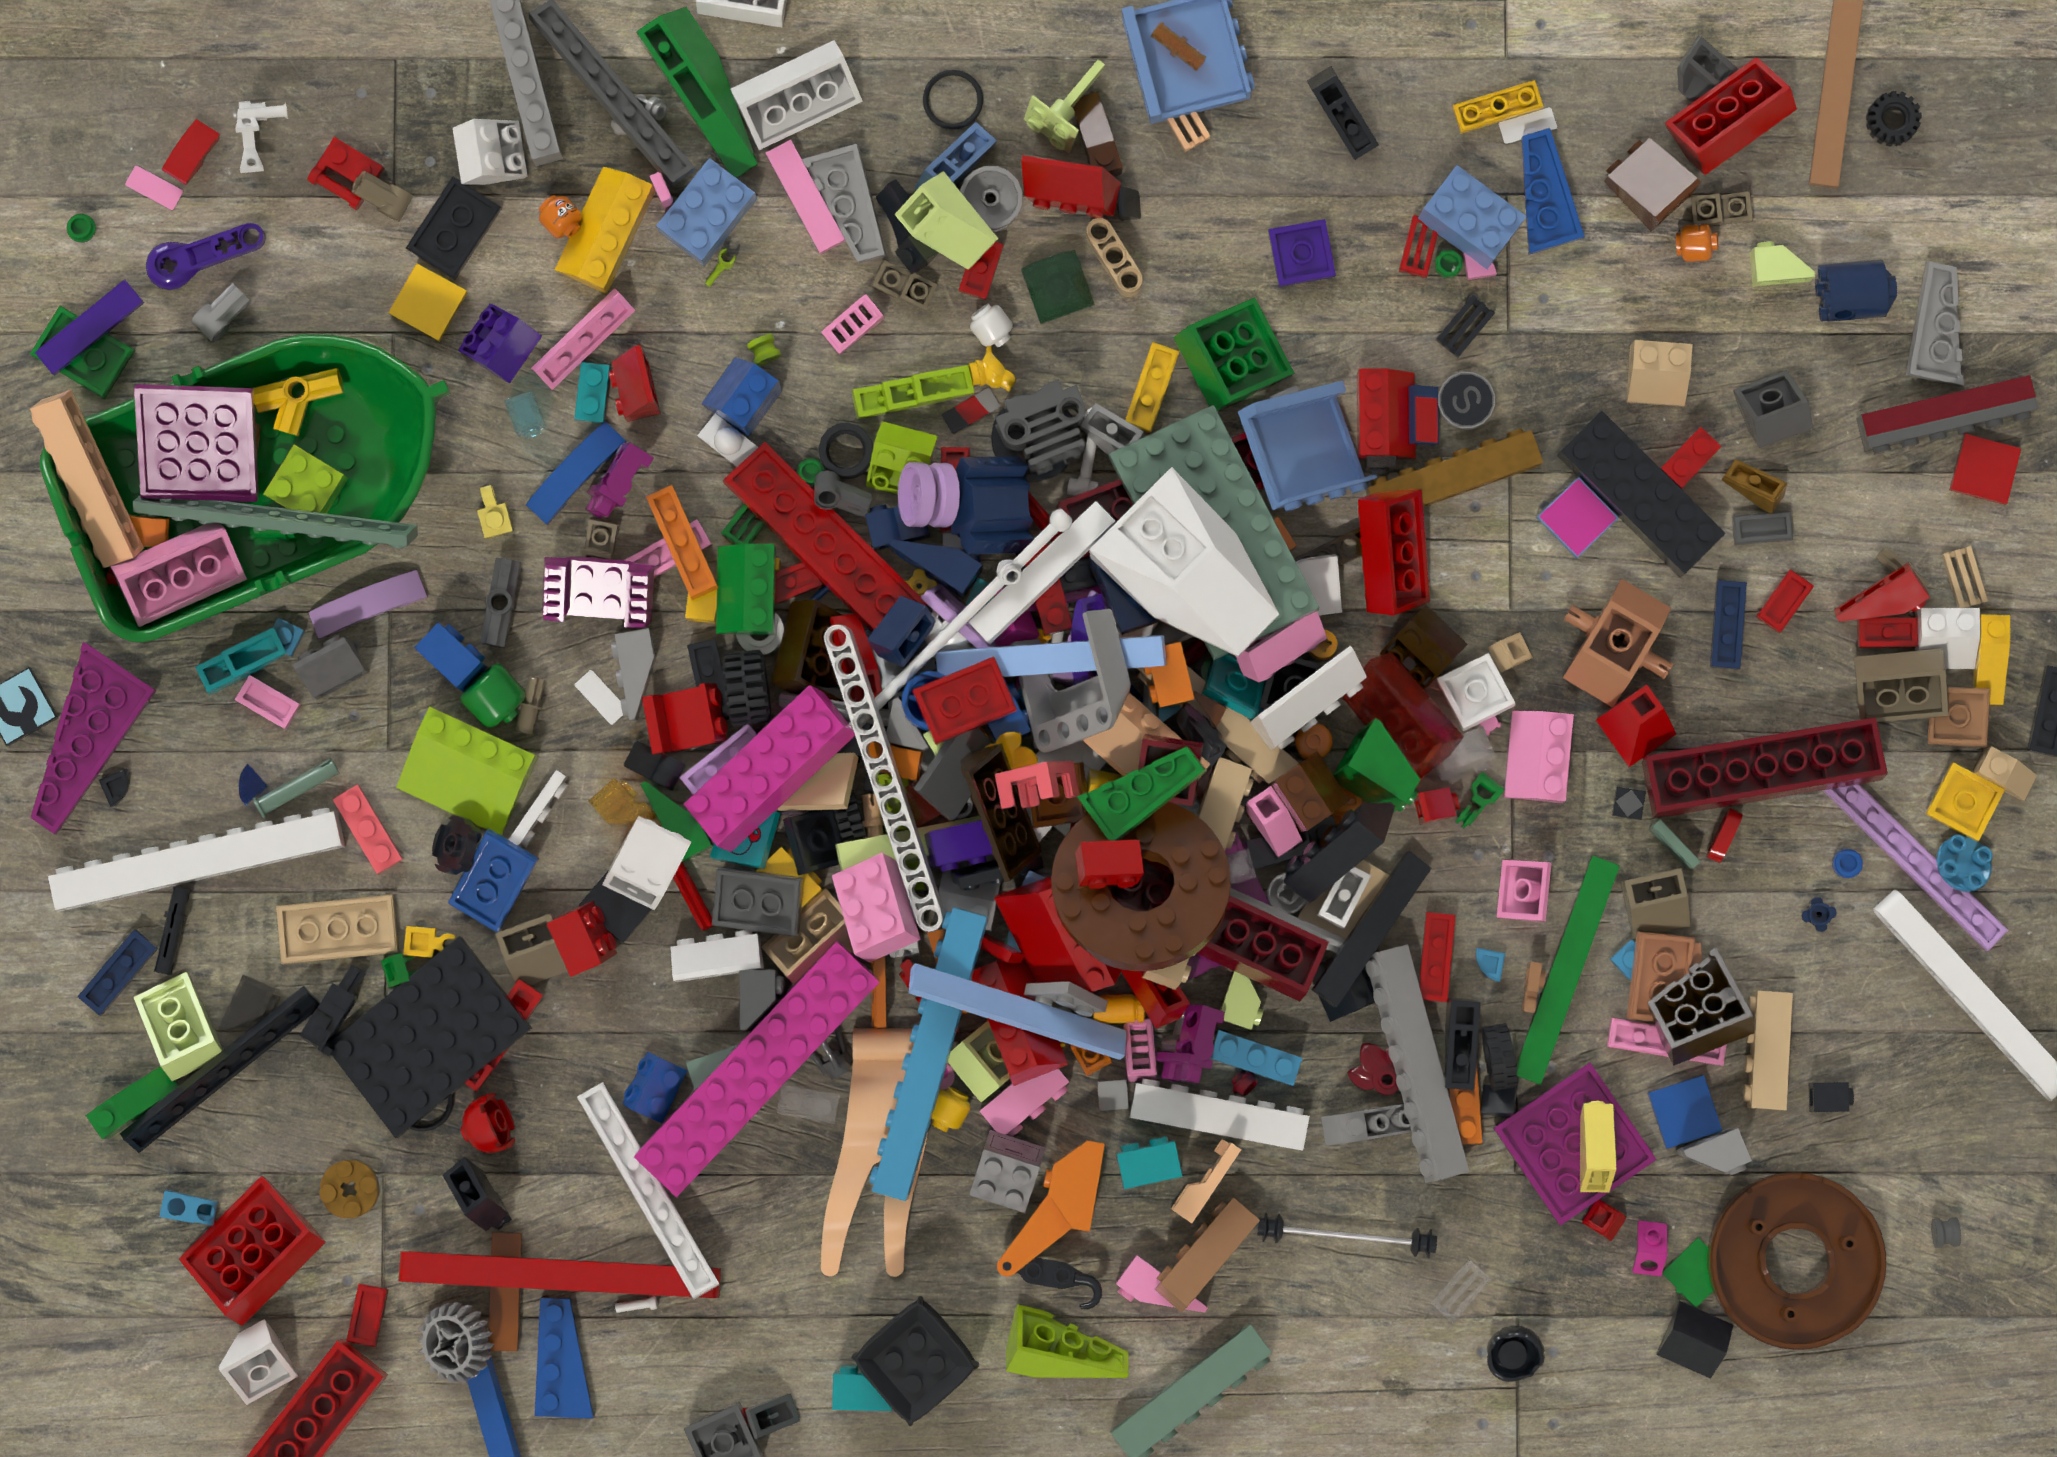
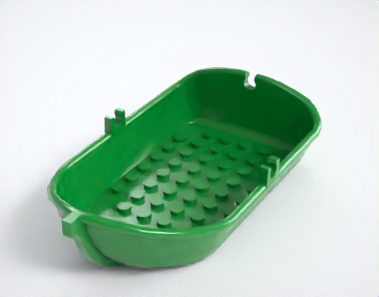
M300 334L274 340L206 369L196 366L191 369L192 373L184 376L176 374L172 376L173 382L167 385L256 388L285 381L291 377H302L338 368L344 385V393L309 401L299 436L273 429L279 409L258 413L254 403L255 423L261 426L257 458L259 499L257 502H229L285 508L263 493L293 445H296L349 478L327 514L399 523L405 517L419 494L429 469L435 435V406L441 398L451 394L447 383L443 380L429 386L423 377L406 363L381 347L355 338L328 334ZM302 383L295 384L292 389L294 398L302 397L305 392ZM135 398L84 419L128 514L140 516L144 515V513L133 512V501L141 495ZM45 446L40 455L39 467L64 536L70 541L72 546L70 551L101 622L110 632L129 642H147L159 639L365 554L378 545H367L358 540L337 541L335 537L327 536L311 538L303 533H299L298 537L292 538L291 541L256 538L253 527L240 526L232 528L221 523L228 534L247 579L139 627L120 587L108 583L106 577L110 566L103 568L100 560L96 558L93 552V544L88 534L82 529L81 518L76 508L70 503L69 492L64 482L58 477L56 464L51 454L46 451ZM158 516L169 518L168 540L204 525L199 523L198 520L186 519L176 521L168 516ZM144 547V549L141 552L148 550L152 547Z

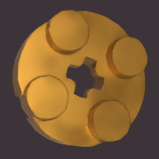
M340 1161L329 1167L324 1173L320 1182V1199L323 1201L326 1209L337 1217L356 1218L368 1213L378 1200L377 1176L370 1166L361 1161ZM353 1181L355 1183L354 1189L357 1193L355 1196L350 1194L346 1197L343 1194L345 1190L342 1186L344 1183L349 1184Z

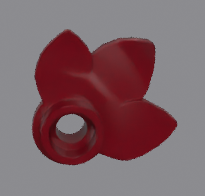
M1363 1043L1360 1049L1361 1066L1352 1068L1347 1072L1349 1079L1362 1090L1375 1089L1382 1095L1396 1093L1399 1088L1396 1083L1395 1068L1389 1057V1047L1384 1052L1375 1044ZM1385 1075L1391 1076L1393 1079L1392 1084L1384 1085L1381 1081L1382 1077Z

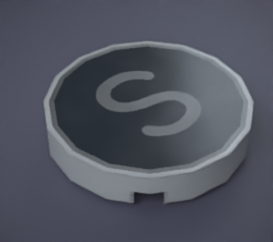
M1459 372L1450 376L1442 384L1438 393V409L1442 418L1449 425L1460 429H1474L1483 425L1490 418L1495 407V393L1491 384L1483 376L1474 372Z

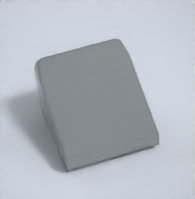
M1127 1079L1097 1082L1099 1111L1129 1109Z

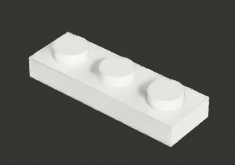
M557 770L554 772L509 838V841L519 847L524 846L526 848L536 834L532 829L538 821L543 823L552 811L548 806L554 797L560 799L568 787V784L565 783L568 777Z

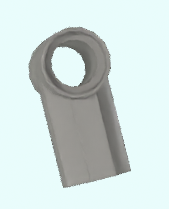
M232 283L212 304L203 306L191 321L211 342H215L228 331L230 322L251 301Z

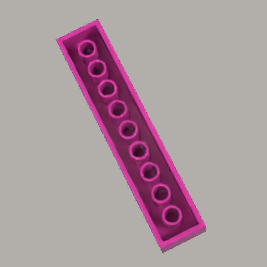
M836 940L635 1153L634 1158L677 1197L878 985L880 979L844 945Z

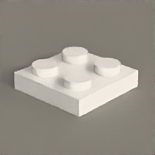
M1489 653L1437 678V683L1463 731L1515 706V701Z

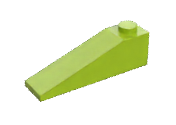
M1017 1304L1006 1346L1007 1372L1039 1378L1128 1377V1351L1098 1336L1093 1338L1077 1331L1078 1326L1071 1323L1069 1326H1066L1052 1319L1054 1315L1045 1310Z

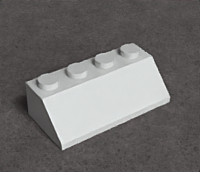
M835 40L730 89L759 150L863 102L846 60Z
M1351 646L1346 648L1250 722L1270 750L1276 746L1282 750L1295 740L1292 736L1293 733L1300 728L1303 732H1306L1318 722L1315 719L1318 714L1324 711L1328 715L1341 705L1338 701L1339 698L1345 694L1352 697L1363 688L1360 682L1366 679L1367 676Z

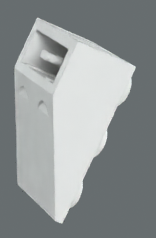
M638 816L616 854L602 885L655 910L685 856L691 841L683 838L679 833L671 832L658 826L652 820Z

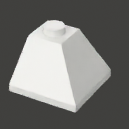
M265 1319L238 1333L219 1365L222 1375L246 1405L298 1377L280 1339Z

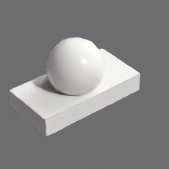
M716 413L697 435L735 467L739 466L758 448V446Z

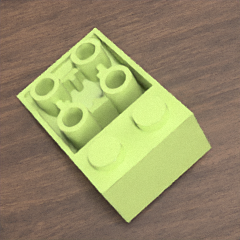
M944 171L923 183L895 213V216L912 237L966 269H970L998 240V237Z

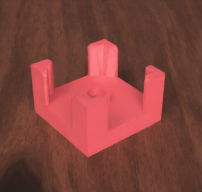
M1047 761L996 773L995 778L1001 809L1015 806L1012 785H1017L1022 808L1040 805V798L1059 797L1060 793L1056 778L1059 776L1062 777L1065 797L1073 798L1079 796L1073 761Z

